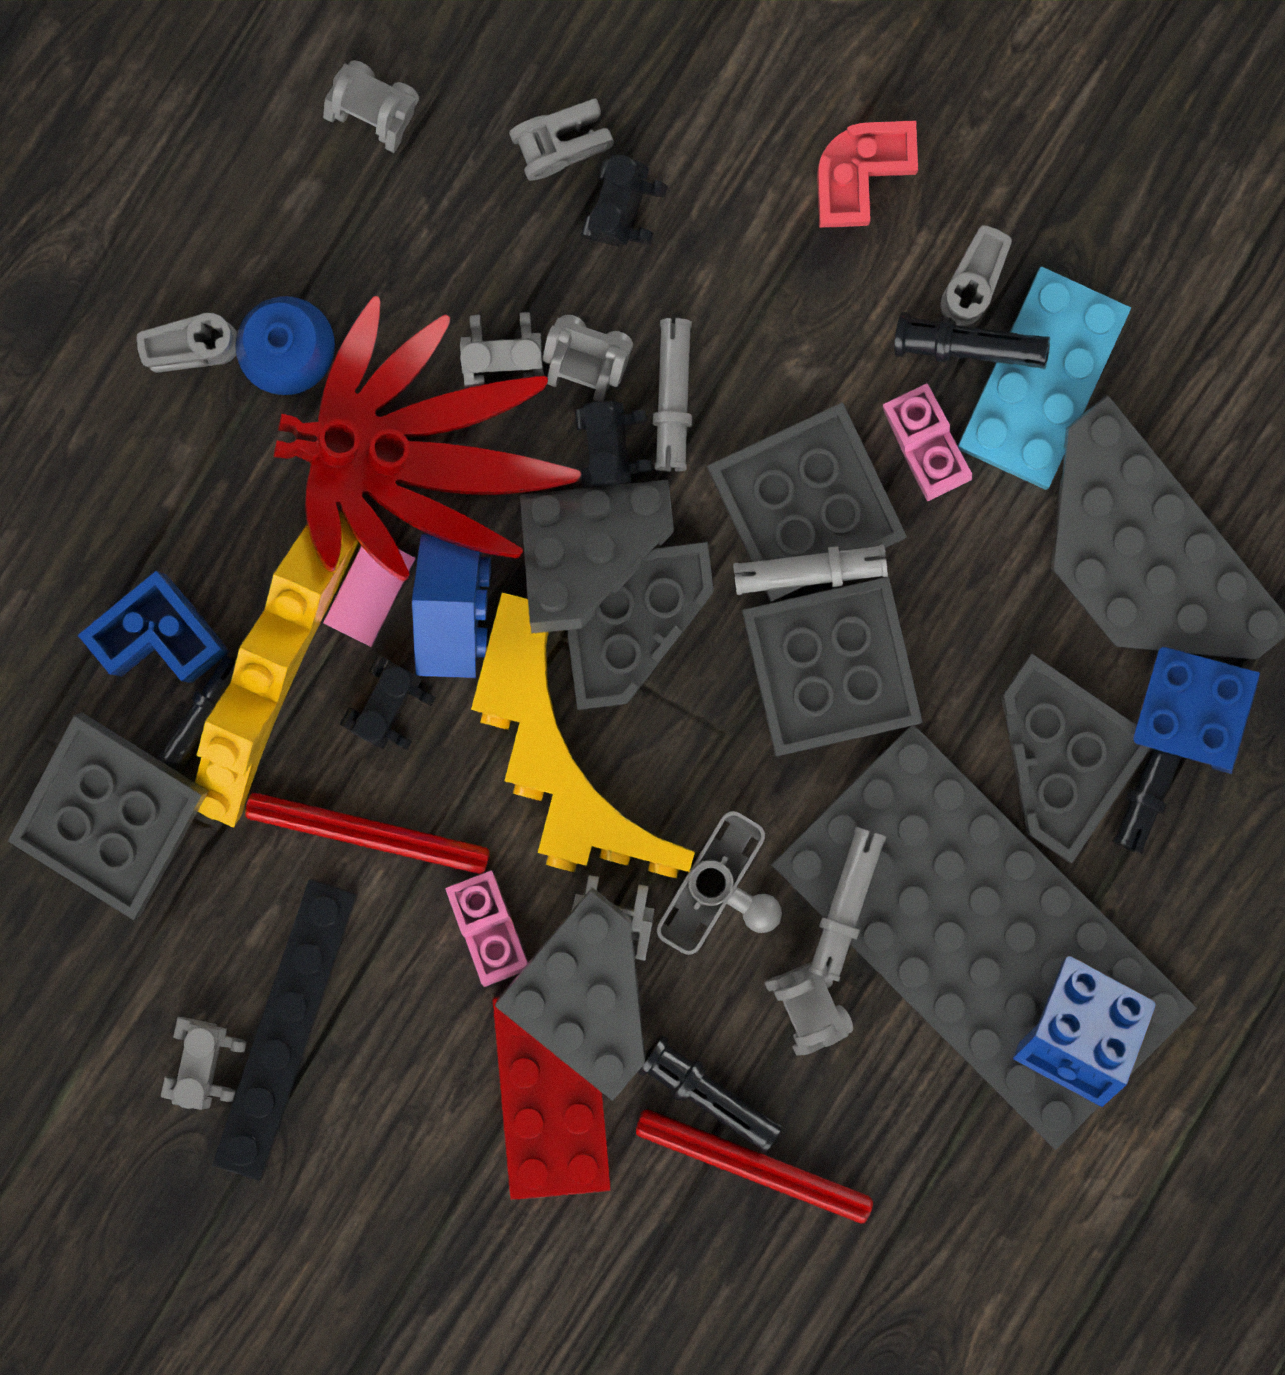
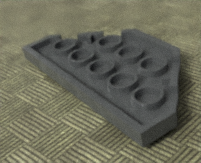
M1104 396L1066 428L1063 475L1060 479L1056 516L1058 520L1051 569L1114 646L1158 651L1161 647H1167L1191 654L1257 660L1285 637V613L1109 396Z

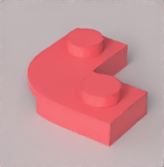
M916 121L855 124L847 127L846 131L840 133L828 144L821 155L817 172L819 228L869 226V176L917 174Z

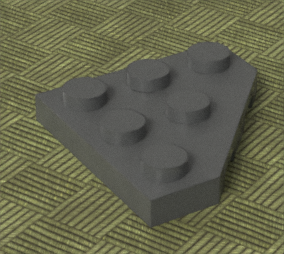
M668 480L520 495L531 632L541 633L583 628L596 614L595 609L611 592L616 593L641 567V560L657 544L661 546L672 535L674 528Z
M708 542L652 549L641 560V567L616 593L611 592L595 609L596 614L583 628L567 630L577 710L629 703L714 593Z
M1029 654L1001 695L1027 834L1067 862L1072 863L1150 748L1134 742L1133 737L1137 727L1136 724L1035 655Z
M591 887L498 998L495 1007L612 1101L645 1064L646 1055L640 1016L641 1007L634 958L632 920Z

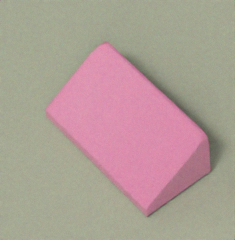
M361 546L324 620V624L372 647L405 581H401L387 572ZM399 550L410 572L416 558Z

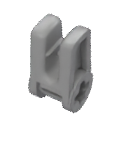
M596 98L550 115L529 119L510 130L509 135L512 142L519 144L527 163L524 171L528 180L533 181L548 177L566 166L606 151L613 146L614 140L607 128L597 131L590 129L588 134L569 141H560L558 139L559 136L571 131H580L581 127L596 122L600 118L601 109Z
M982 225L979 228L941 297L940 308L944 317L952 318L953 321L957 322L958 326H970L979 320L990 304L1012 242L1010 236L989 226ZM963 291L972 294L971 304L968 309L959 306L960 295Z
M203 313L139 332L137 334V347L142 364L145 367H150L153 372L157 373L223 365L230 362L236 356L237 330L221 316L214 313ZM216 329L223 337L216 339V348L211 349L204 341L211 339V330Z

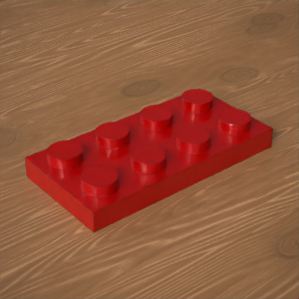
M494 997L493 1009L510 1200L611 1191L602 1092L495 1007L499 997Z

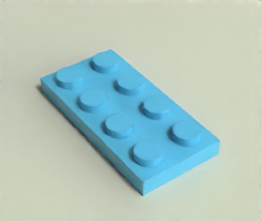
M1041 266L1036 273L1010 332L1050 337V350L1046 369L996 362L957 445L959 450L1045 490L1048 489L1065 454L1066 428L1083 414L1131 307Z

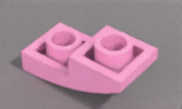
M928 383L883 404V410L927 501L972 480V472L950 433V424Z
M491 870L445 888L461 934L467 942L481 984L486 987L519 974L529 962L493 871Z

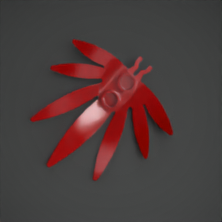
M374 296L353 324L338 351L324 388L318 422L302 423L298 418L281 414L278 431L290 432L295 436L296 440L291 443L277 440L273 457L291 459L298 456L311 463L306 486L305 510L309 535L319 560L327 571H335L342 545L341 522L337 505H339L349 528L365 551L382 568L401 581L408 579L410 574L397 545L380 518L362 497L363 494H368L398 518L438 539L482 553L512 558L520 557L523 549L518 545L435 500L398 486L396 482L429 490L473 495L531 492L576 482L580 478L581 472L558 464L495 450L454 444L408 441L406 438L449 432L493 418L541 392L548 383V377H527L470 387L436 396L404 407L383 417H378L376 411L397 397L427 364L448 328L450 317L448 315L441 316L406 341L377 369L360 393L357 394L355 391L367 370L377 336L380 298Z

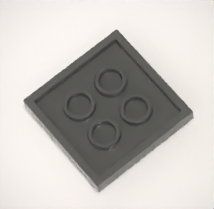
M843 402L707 466V470L751 562L828 553V547L838 546L839 551L876 547L882 544L887 548L907 538ZM805 586L766 590L765 592L770 602H773Z
M889 577L742 610L775 757L923 723Z
M81 712L73 716L8 842L132 920H135L144 911L209 791Z

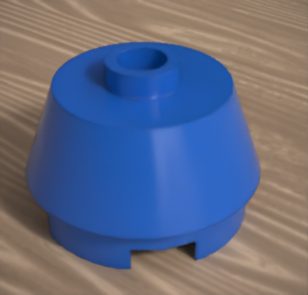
M282 296L265 300L249 311L239 326L235 347L241 370L255 386L272 394L293 395L310 389L325 376L333 360L335 341L329 321L316 306L300 298Z

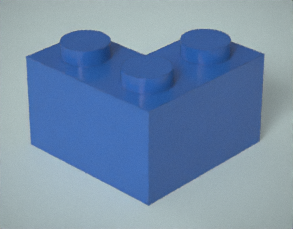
M421 534L412 596L416 676L476 678L478 658H485L488 647V628L479 627V620H486L487 590L480 589L481 587H490L491 557H482V552L448 543L429 534Z
M159 571L151 574L78 634L79 638L110 675L121 677L156 650L181 681L193 683L220 661L224 655L230 652L170 577Z

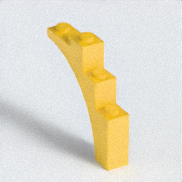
M340 511L338 512L342 530V545L335 571H327L315 552L306 525L274 573L265 609L239 648L231 683L205 721L197 756L201 757L195 783L209 792L198 812L233 828L243 813L261 756L292 681L329 605L358 554L360 543Z
M502 593L471 710L481 712L480 723L509 730L511 721L519 722L504 781L515 784L513 794L542 801L544 792L553 794L538 853L548 856L546 865L575 872L577 863L587 866L593 846L601 849L599 858L611 862L629 865L630 857L650 861L648 871L677 878L679 869L690 872L695 853L693 850L658 838L625 818L594 789L573 760L557 725L548 689L546 646L549 632H531L528 599Z

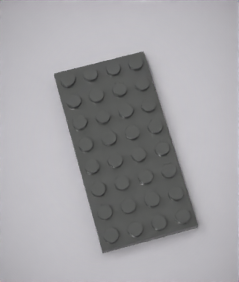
M915 725L908 726L771 863L780 875L823 918L827 919L855 834V827L870 831L864 852L867 851L872 833L887 837L883 843L855 927L860 930L857 939L852 938L850 945L1055 1150L1099 1105L1013 1060V1056L1019 1042L1038 1024L1061 964L1068 956L1077 959L1155 1002L1156 1006L1131 1074L1197 1009Z

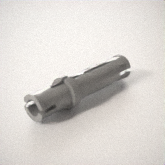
M671 318L660 320L658 412L653 413V424L657 426L655 469L671 472V468H675L676 472L687 470L686 435L687 427L692 426V415L687 413L690 328L692 327V321L675 318V324H673Z
M884 544L876 547L839 551L838 546L828 547V553L740 564L733 563L737 595L832 582L833 587L843 586L842 581L879 576L888 577Z
M855 827V834L827 919L823 917L821 919L819 927L824 929L811 967L809 966L808 972L822 976L828 957L831 956L825 977L838 982L841 978L840 973L851 939H857L860 930L855 927L883 843L887 838L883 835L872 833L867 851L864 852L870 831Z

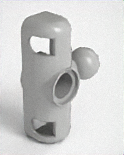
M735 811L727 812L722 816L658 923L657 934L663 942L683 954L691 955L696 953L701 948L726 904L743 913L746 926L757 933L770 932L780 924L782 909L779 902L773 896L768 894L752 896L737 887L765 839V832L760 825ZM724 821H726L730 825L719 841L715 836ZM753 837L758 840V843L748 858L741 853L750 838ZM707 868L719 870L725 878L722 891L714 896L703 895L696 887L698 875ZM672 908L679 909L670 925H665L664 921ZM701 922L707 929L697 944L691 940V937Z

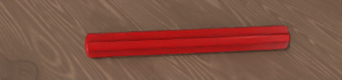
M259 793L250 794L245 809V817L250 820L477 874L485 872L490 855L489 849L486 847Z
M644 1110L640 1115L636 1126V1134L641 1138L860 1224L865 1223L870 1216L873 1200L868 1195L651 1110Z

